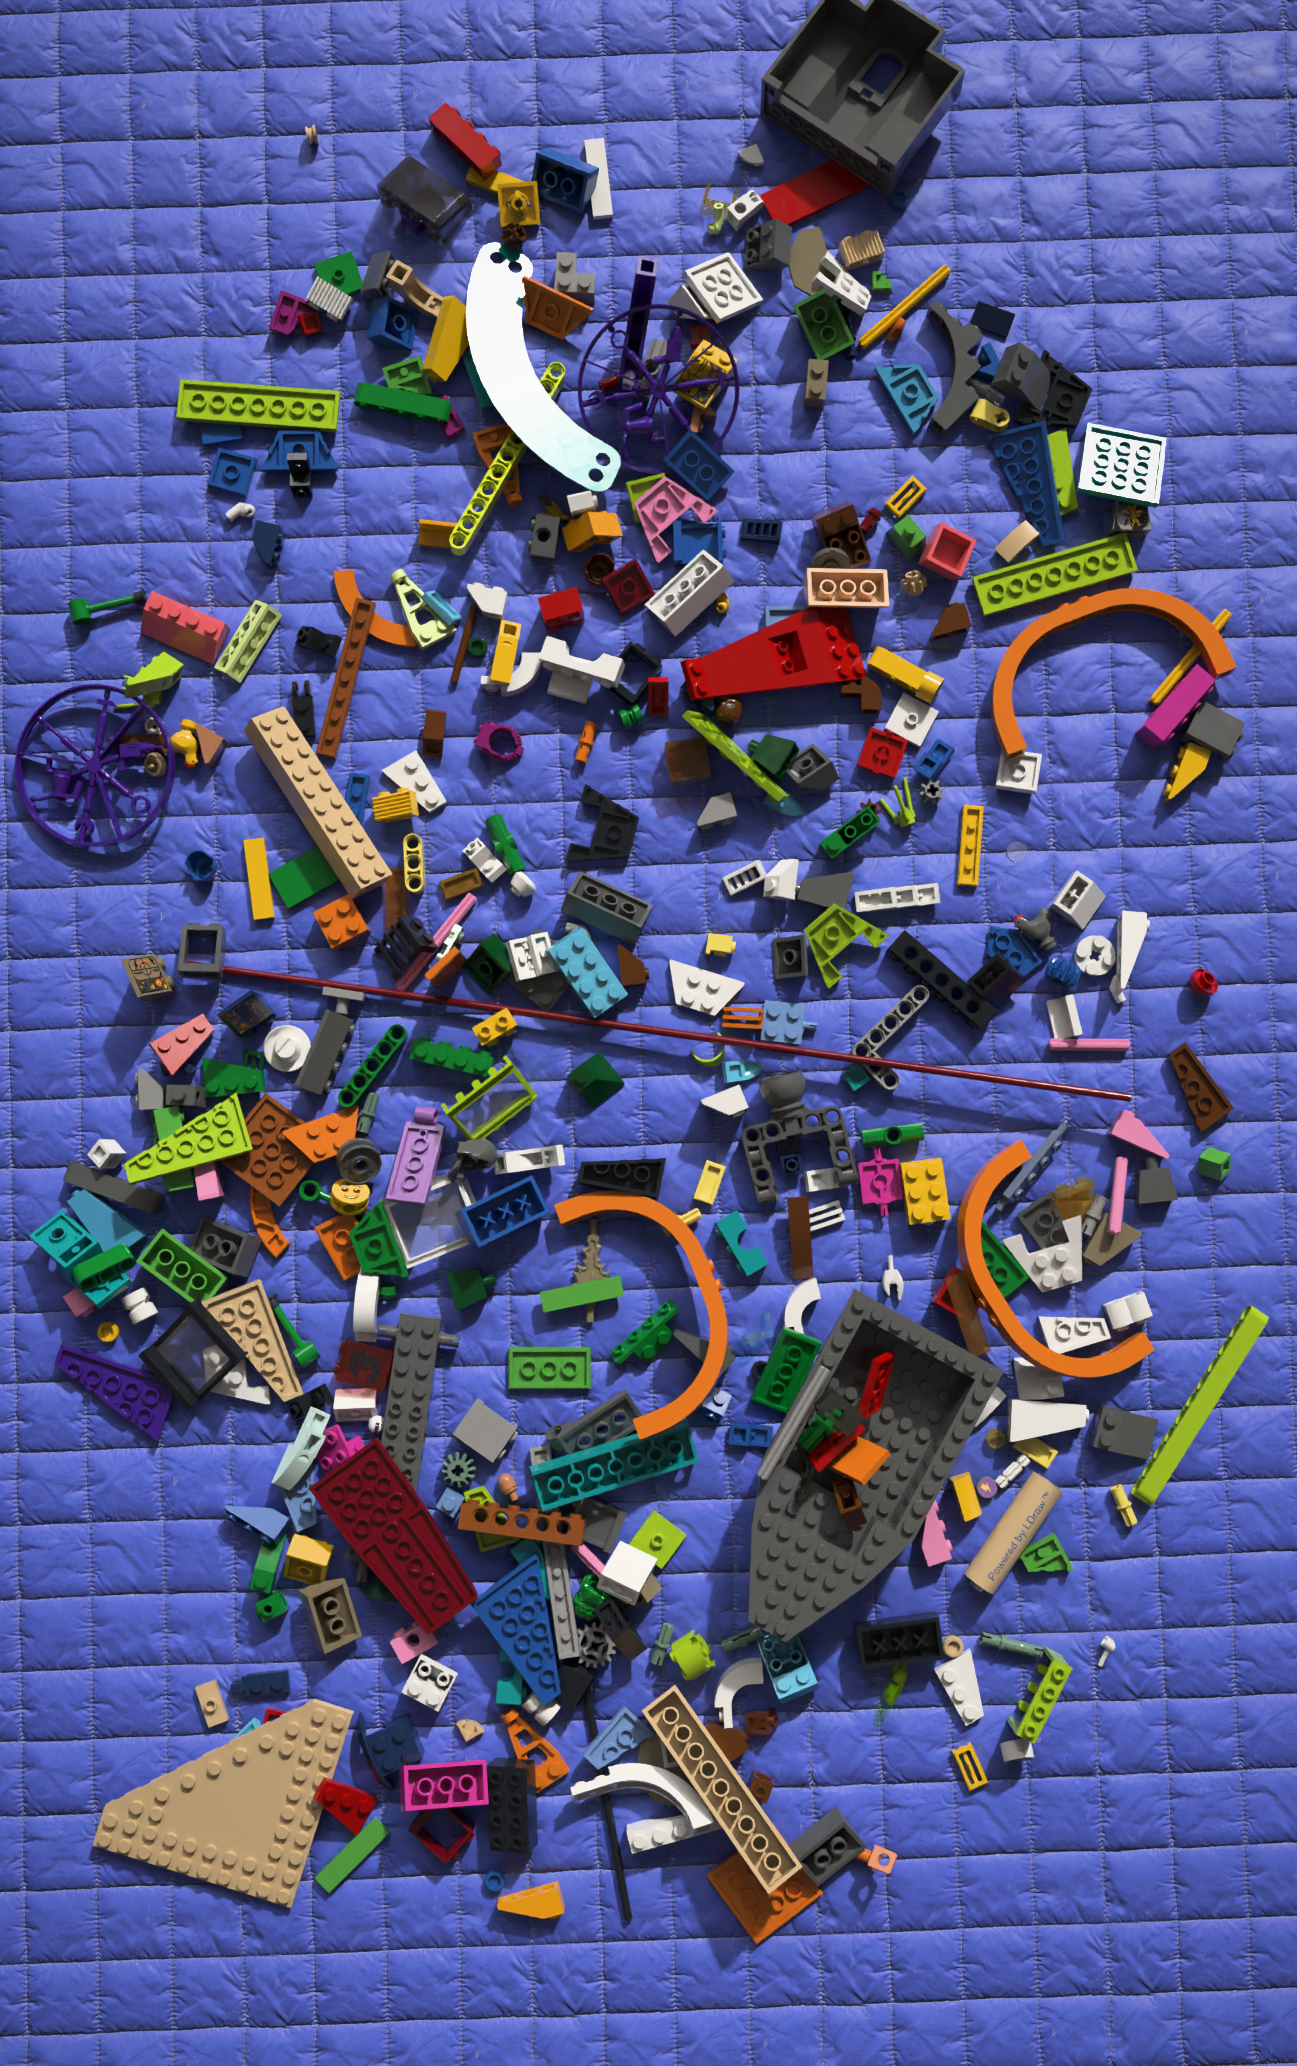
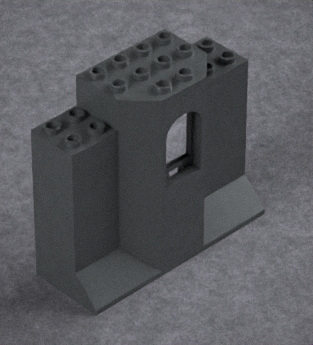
M820 0L762 77L760 113L890 198L907 165L959 97L965 70L941 54L946 30L938 23H933L927 19L924 14L910 8L905 2L899 0H869L866 6H864L859 0ZM890 58L900 64L901 71L882 95L861 80L878 59ZM862 91H867L872 95V97L869 98L868 96L864 95Z

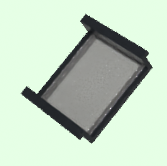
M201 1297L190 1302L184 1308L186 1311L151 1346L138 1355L187 1411L202 1400L248 1354L203 1306Z

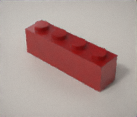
M445 102L428 118L431 129L459 157L472 167L484 181L502 166L501 153L497 147L488 144L485 136L480 132L477 133L470 121L461 118L459 111L455 107L451 108Z

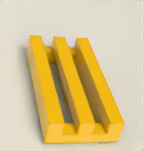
M912 475L884 506L889 508L890 512L894 513L896 518L899 519L927 489ZM913 482L915 485L903 496V498L895 506H893L892 503ZM919 488L920 491L898 511L897 509Z
M971 1742L967 1743L966 1746H960L957 1750H952L969 1791L988 1783ZM970 1750L981 1775V1781H978L966 1751ZM961 1753L975 1782L972 1785L959 1758Z

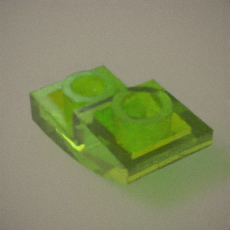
M908 1664L891 1666L890 1676L894 1682H890L885 1687V1694L883 1696L885 1701L893 1706L902 1691L907 1676Z

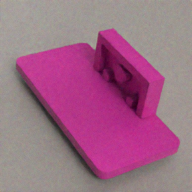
M336 1424L324 1429L323 1435L326 1438L316 1456L325 1475H327L365 1445L360 1435L346 1441L340 1426Z

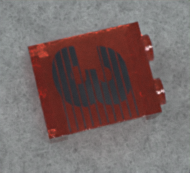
M351 1338L346 1339L340 1345L339 1354L342 1356L340 1362H337L335 1365V1380L384 1392L387 1388L395 1349H383L352 1341Z

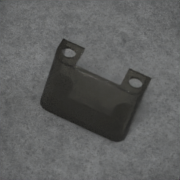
M409 155L377 184V192L383 206L388 209L390 207L393 209L397 207L401 211L406 210L415 221H421L426 225L429 232L428 236L434 242L438 243L439 241L443 245L446 244L472 209L470 199L462 191Z

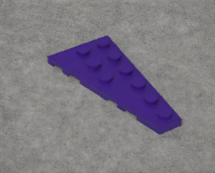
M66 1344L60 1345L54 1363L57 1367L82 1383L86 1389L99 1396L102 1401L136 1424L139 1429L152 1436V1439L156 1442L160 1440L174 1396L154 1373Z

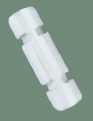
M1021 1454L1017 1461H1014L1003 1472V1475H1000L995 1480L996 1483L1004 1489L1009 1484V1481H1013L1023 1471V1467L1026 1468L1030 1464V1460L1024 1454Z

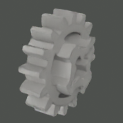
M592 1621L591 1626H588L585 1622L583 1630L578 1627L581 1654L578 1662L582 1663L585 1661L587 1668L590 1663L593 1664L594 1669L597 1668V1663L605 1666L604 1660L611 1661L610 1654L616 1653L615 1649L612 1648L616 1645L610 1639L602 1623L600 1622L596 1626L595 1622ZM593 1631H598V1632H601V1633H603V1634L597 1635V1634L593 1633ZM586 1635V1640L581 1645V1641L583 1637ZM595 1641L598 1647L594 1648L591 1642ZM608 1643L606 1651L602 1654L604 1646ZM591 1654L594 1655L595 1658L588 1657L586 1655Z

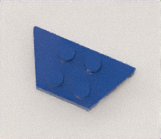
M279 430L274 444L271 445L264 464L260 467L262 473L290 472L287 463V453H307L311 464V472L339 471L319 430Z

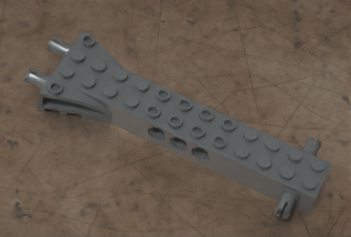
M402 1312L400 1313L397 1327L379 1324L377 1330H382L377 1332V1337L392 1338L396 1341L381 1443L418 1493L439 1347L441 1345L459 1348L460 1342L454 1341H459L460 1335L442 1333L443 1317ZM350 1545L343 1559L358 1562L355 1581L369 1582L370 1567Z

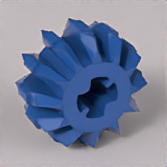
M1057 957L1050 960L1045 971L1046 977L1052 980V982L1068 988L1076 985L1081 974L1080 968L1074 965V963Z

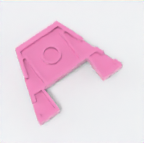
M665 476L634 503L657 563L672 552L659 534L686 510L691 508L703 524L718 512L714 507H711Z

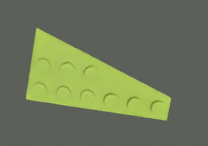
M688 710L682 715L696 731L705 737L709 744L715 745L720 750L721 756L726 760L730 759L745 774L753 779V782L759 788L767 791V796L772 801L785 802L789 796L707 715Z
M237 1093L231 1095L224 1102H220L207 1113L201 1114L179 1128L166 1139L160 1140L152 1148L143 1151L124 1163L129 1185L253 1152Z

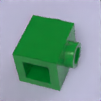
M279 1589L258 1599L254 1609L259 1619L262 1618L264 1623L285 1613L290 1606L282 1589Z

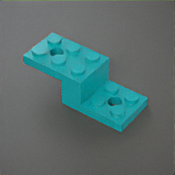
M63 1210L29 1235L30 1239L56 1262L62 1276L98 1309L132 1283L131 1279L123 1273L107 1281L105 1284L98 1285L90 1290L83 1291L79 1288L72 1275L73 1268L102 1253L103 1250L99 1242ZM59 1233L63 1234L59 1238H54Z

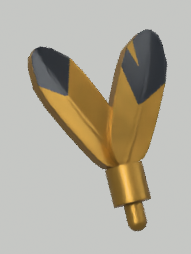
M544 494L539 495L540 503L548 511V513H541V515L560 517L561 521L566 523L573 520V518H570V515L562 513L550 497ZM536 515L531 518V522L532 519L536 520Z

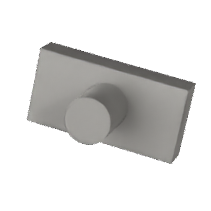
M324 986L322 992L324 996L338 998L335 1012L341 1014H348L350 1000L365 1002L367 995L363 992Z

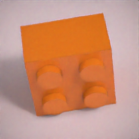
M349 894L313 912L328 943L335 951L371 932L355 900Z

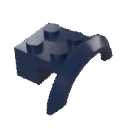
M360 1712L356 1722V1729L367 1763L378 1783L389 1790H393L395 1788L393 1782L386 1775L399 1770L402 1766L410 1765L422 1759L425 1753L424 1747L409 1713L389 1721L387 1727L367 1736L366 1721L362 1712Z

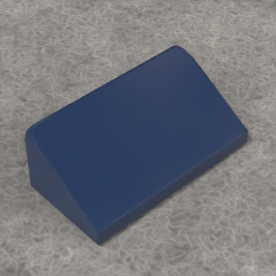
M978 301L970 323L976 325L979 329L1007 338L1015 314Z

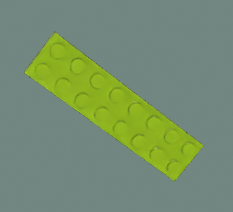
M180 379L176 418L178 421L337 432L341 393L340 391Z
M1125 532L972 577L971 580L982 615L985 617L1136 573L1138 569Z

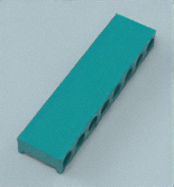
M687 1419L674 1428L643 1441L639 1439L636 1433L528 1467L542 1512L699 1463Z

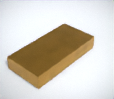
M476 867L439 881L446 901L484 887Z

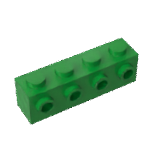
M420 1036L419 1040L414 1039L409 1059L487 1078L491 1077L488 1070L494 1067L495 1058L491 1057L490 1052L479 1050V1054L471 1052L472 1048L459 1046V1049L451 1047V1043L440 1041L439 1044L431 1043V1038Z

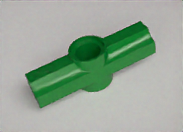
M500 813L484 820L493 838L492 842L499 856L502 857L510 876L514 875L515 872L525 870V865L517 851L518 847L511 832H508Z
M922 1123L861 1130L863 1148L924 1140ZM890 1130L897 1132V1139L895 1141H890L887 1137Z
M839 1395L825 1410H821L813 1418L811 1425L799 1436L797 1441L810 1453L824 1438L829 1437L837 1429L838 1423L853 1407L846 1399Z

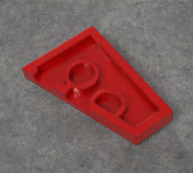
M326 1777L323 1778L314 1793L315 1799L356 1836L378 1800L375 1794Z

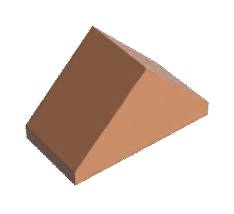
M197 724L195 726L204 762L210 768L215 765L228 742L204 726Z

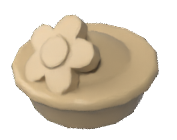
M152 752L144 760V768L148 774L155 777L165 774L167 764L161 754Z

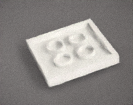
M729 252L690 268L682 275L717 324L760 305L763 300Z

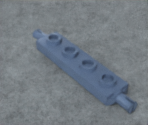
M1062 1121L1060 1126L1051 1132L1002 1194L1001 1200L995 1206L998 1211L1002 1212L1008 1203L1013 1204L1015 1200L1018 1201L1023 1196V1190L1027 1185H1031L1035 1181L1041 1168L1044 1169L1048 1165L1050 1156L1060 1150L1063 1141L1062 1135L1070 1127L1066 1122Z

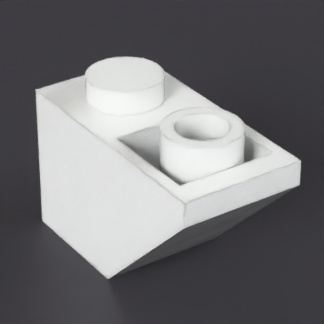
M481 583L467 585L468 593L484 617L504 620L509 597L503 588H486Z

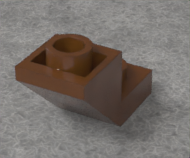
M426 710L422 756L442 758L447 711Z

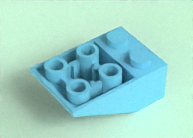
M772 1634L756 1640L781 1704L820 1688L798 1634L787 1642Z

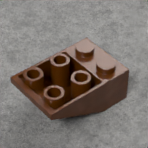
M846 501L810 517L822 550L833 547L846 552L850 559L849 569L857 568L872 561L852 503Z

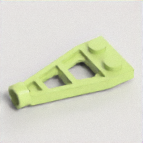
M399 569L391 574L390 580L394 584L409 630L421 650L456 633L457 629L455 626H449L421 598L424 592L407 577L403 569ZM414 593L421 602L410 607L405 596ZM423 608L427 609L434 616V620L424 625H419L415 612Z

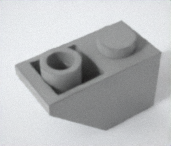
M731 792L710 798L697 821V829L702 828L703 831L713 829L714 825L722 823V826L734 822L733 820L737 818V813Z
M138 1069V1074L135 1075V1083L138 1086L136 1105L139 1106V1110L167 1108L166 1087L148 1070Z

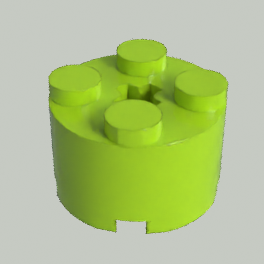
M694 1629L671 1644L672 1651L669 1652L673 1662H678L680 1665L681 1673L686 1681L690 1679L695 1680L716 1665L714 1659L710 1660L709 1655L712 1652L699 1633L694 1635Z

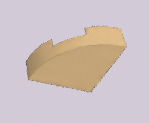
M464 1719L456 1722L465 1742L485 1731L474 1720Z

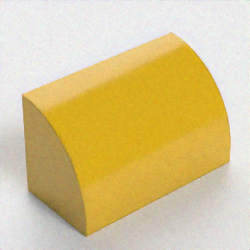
M970 1472L949 1477L962 1519L966 1522L980 1516L982 1511Z

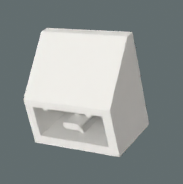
M1075 871L1068 878L1049 907L1083 930L1106 896L1092 880L1079 871Z
M421 1654L404 1685L402 1693L439 1711L458 1673Z

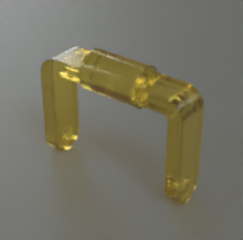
M708 182L704 194V205L714 208V204L722 203L724 210H727L730 204L707 199L711 182ZM735 189L732 203L736 201L739 189Z

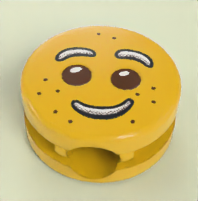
M340 1179L332 1186L330 1204L334 1210L341 1214H360L368 1206L369 1188L365 1183L352 1184L345 1179Z

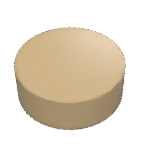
M949 1635L943 1640V1650L947 1656L956 1658L963 1653L964 1645L958 1636Z

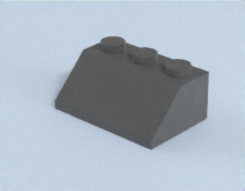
M837 1806L788 1845L803 1866L801 1869L817 1886L821 1885L867 1847Z

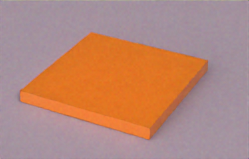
M738 1850L706 1874L709 1881L756 1945L823 1894L820 1887L802 1869H799L768 1894Z

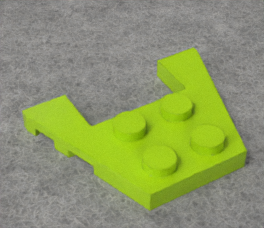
M835 903L804 929L825 985L828 988L832 987L843 977L831 964L830 960L862 933L874 948L889 937L882 930Z

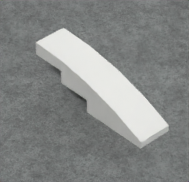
M938 883L854 892L857 913L941 904Z

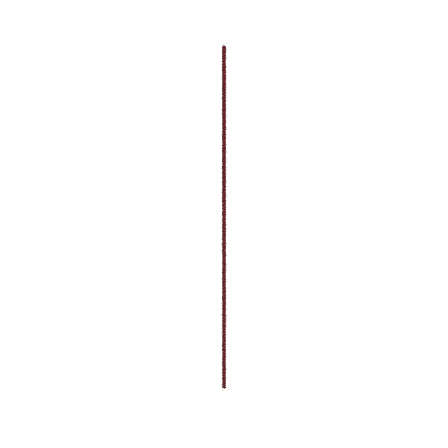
M187 961V963L208 964V963ZM224 966L223 974L320 988L324 986L363 992L369 995L497 1013L507 1008L511 1015L1126 1102L1131 1101V1094L229 966Z

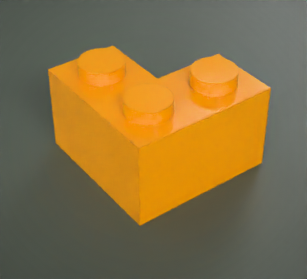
M585 511L581 514V517L570 520L569 524L562 528L566 546L570 552H583L594 544H610L623 536L616 513H607V511Z

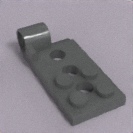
M624 1389L573 1423L572 1420H569L563 1425L557 1424L552 1426L546 1432L545 1438L557 1454L567 1452L569 1455L625 1437L636 1429L633 1419L643 1415ZM617 1414H623V1417L620 1420H614V1417ZM606 1425L604 1431L597 1432L599 1426ZM582 1437H589L586 1443H579Z

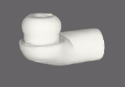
M1114 975L1109 989L1118 1004L1126 1000L1123 992L1116 994V975Z

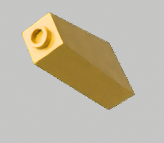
M454 295L445 296L442 301L422 368L427 373V377L436 383L446 382L469 345L466 306Z

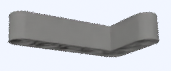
M919 985L911 989L852 1047L851 1054L856 1055V1048L861 1046L866 1050V1057L882 1059L875 1051L928 1000L929 991L927 988ZM915 990L922 991L924 997L921 1001L914 998ZM901 1004H906L909 1007L907 1015L900 1013L899 1007ZM887 1018L894 1020L895 1026L893 1029H888L885 1026ZM872 1032L880 1035L879 1043L871 1041L870 1035ZM860 1064L884 1090H893L898 1087L900 1082L899 1076L891 1068L880 1067L878 1072H873L870 1069V1065ZM887 1075L894 1078V1084L891 1087L887 1086L884 1082Z

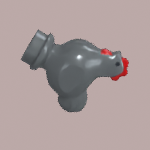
M1040 909L1035 919L1031 921L1026 920L1023 915L1015 916L1013 923H1015L1014 927L1022 931L1026 939L1038 941V948L1042 952L1057 945L1055 938L1049 935L1051 931L1050 919L1052 917L1049 909Z

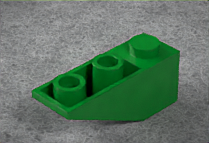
M867 806L819 843V847L829 860L832 861L881 821L871 808Z

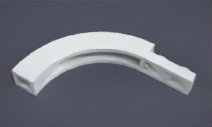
M639 1763L614 1765L608 1767L609 1776L600 1775L594 1778L593 1781H581L570 1787L573 1803L625 1788H640L653 1791L667 1798L682 1812L691 1828L693 1836L714 1829L711 1814L699 1794L677 1775L656 1766Z

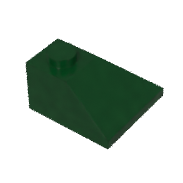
M494 933L482 941L462 965L490 995L511 971L507 947Z
M600 1051L567 1075L592 1108L624 1084V1081Z

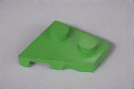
M420 356L382 368L388 388L428 396L433 395L426 373L422 370L423 364Z
M1053 1532L1028 1545L1020 1556L1028 1572H1039L1040 1570L1071 1571L1074 1569Z

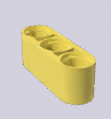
M408 834L403 841L405 885L411 893L421 894L426 886L424 845L418 835ZM414 839L418 840V846L410 849L408 846L409 842ZM414 859L419 860V866L416 869H411L409 866L410 862ZM415 879L420 880L419 888L412 889L410 886L411 882Z

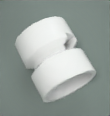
M145 1287L121 1299L125 1309L130 1310L129 1317L133 1325L158 1313L154 1303L148 1301L150 1295Z
M532 1690L521 1706L529 1714L534 1713V1718L544 1726L557 1713L561 1704L553 1699L544 1706Z

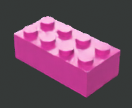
M1198 664L1195 665L1135 734L1152 749L1158 745L1162 747L1175 734L1174 732L1177 728H1180L1188 719L1187 716L1201 704L1200 701L1213 690L1214 687L1211 685L1215 682V679Z
M486 1760L409 1765L399 1768L401 1813L489 1804Z

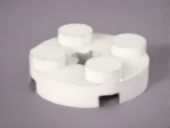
M1088 936L1077 944L1073 958L1074 963L1084 974L1092 976L1105 974L1116 961L1115 949L1111 942L1103 936ZM1092 950L1099 953L1098 961L1090 959L1089 956L1092 955Z

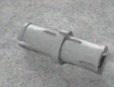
M1095 1194L1089 1211L1087 1210L1085 1213L1087 1216L1082 1225L1083 1234L1092 1237L1098 1220L1100 1221L1102 1218L1100 1215L1108 1201L1107 1198Z

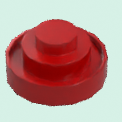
M1201 968L1196 969L1190 974L1191 988L1196 994L1210 997L1217 992L1218 984L1213 974Z

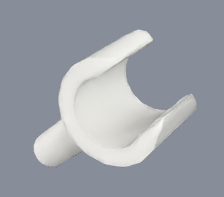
M1105 1636L1101 1642V1646L1105 1648L1098 1662V1665L1101 1667L1109 1653L1115 1650L1114 1640L1109 1636Z

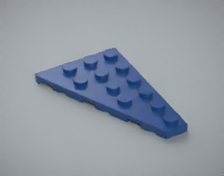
M535 1553L481 1593L470 1605L545 1706L561 1694V1686L539 1557Z

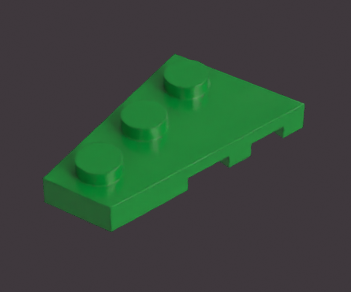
M202 1057L205 1098L231 1096L234 1093L240 1095L266 1092L264 1071Z

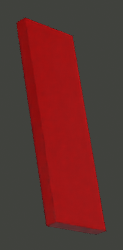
M831 160L761 194L760 198L764 201L763 206L770 220L778 219L792 226L872 186L836 161Z

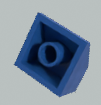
M388 295L374 299L366 339L384 347L412 350L419 311Z

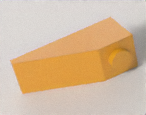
M559 1881L499 1897L497 1908L498 1910L542 1919H556L564 1913L565 1903Z

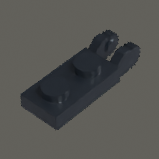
M304 680L306 696H299V685L297 681H292L294 722L304 737L316 736V725L310 681Z

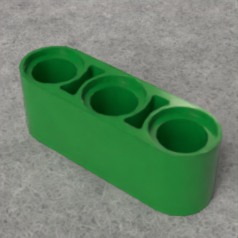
M120 1244L76 1265L72 1270V1275L79 1288L87 1291L131 1270L135 1266L136 1260L129 1247L125 1244Z

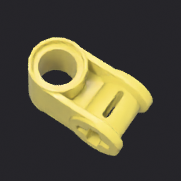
M978 399L969 419L976 425L983 426L994 433H999L1006 430L1010 416L1005 409L993 405L985 399Z

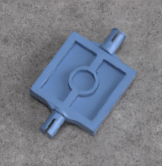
M764 1001L763 1028L761 1029L760 1041L800 1046L804 1030H817V1023L805 1022L804 1004ZM748 1020V1024H758V1021Z

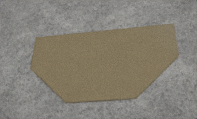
M820 226L800 231L791 246L789 268L794 286L810 295L824 289L821 285L818 288L812 285V281L818 272H821L831 282H835L834 274L820 264L823 256L827 253Z
M657 1733L640 1744L637 1763L665 1769L683 1779L696 1791L680 1766L664 1768L660 1737ZM666 1747L668 1763L676 1762ZM646 1790L654 1802L675 1806L662 1795Z

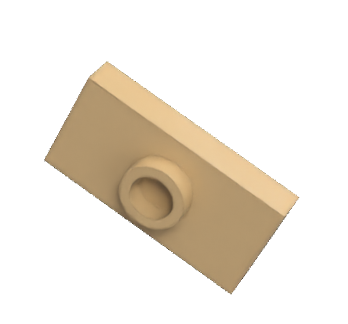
M215 1679L196 1686L195 1690L208 1728L228 1721L229 1716L217 1680Z

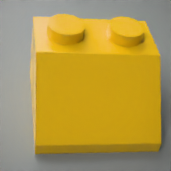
M294 1534L286 1554L283 1577L309 1585L325 1581L334 1545L326 1541L311 1539L305 1535Z

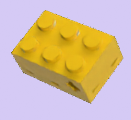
M942 1158L899 1163L907 1224L923 1223L931 1225L936 1221L951 1219Z

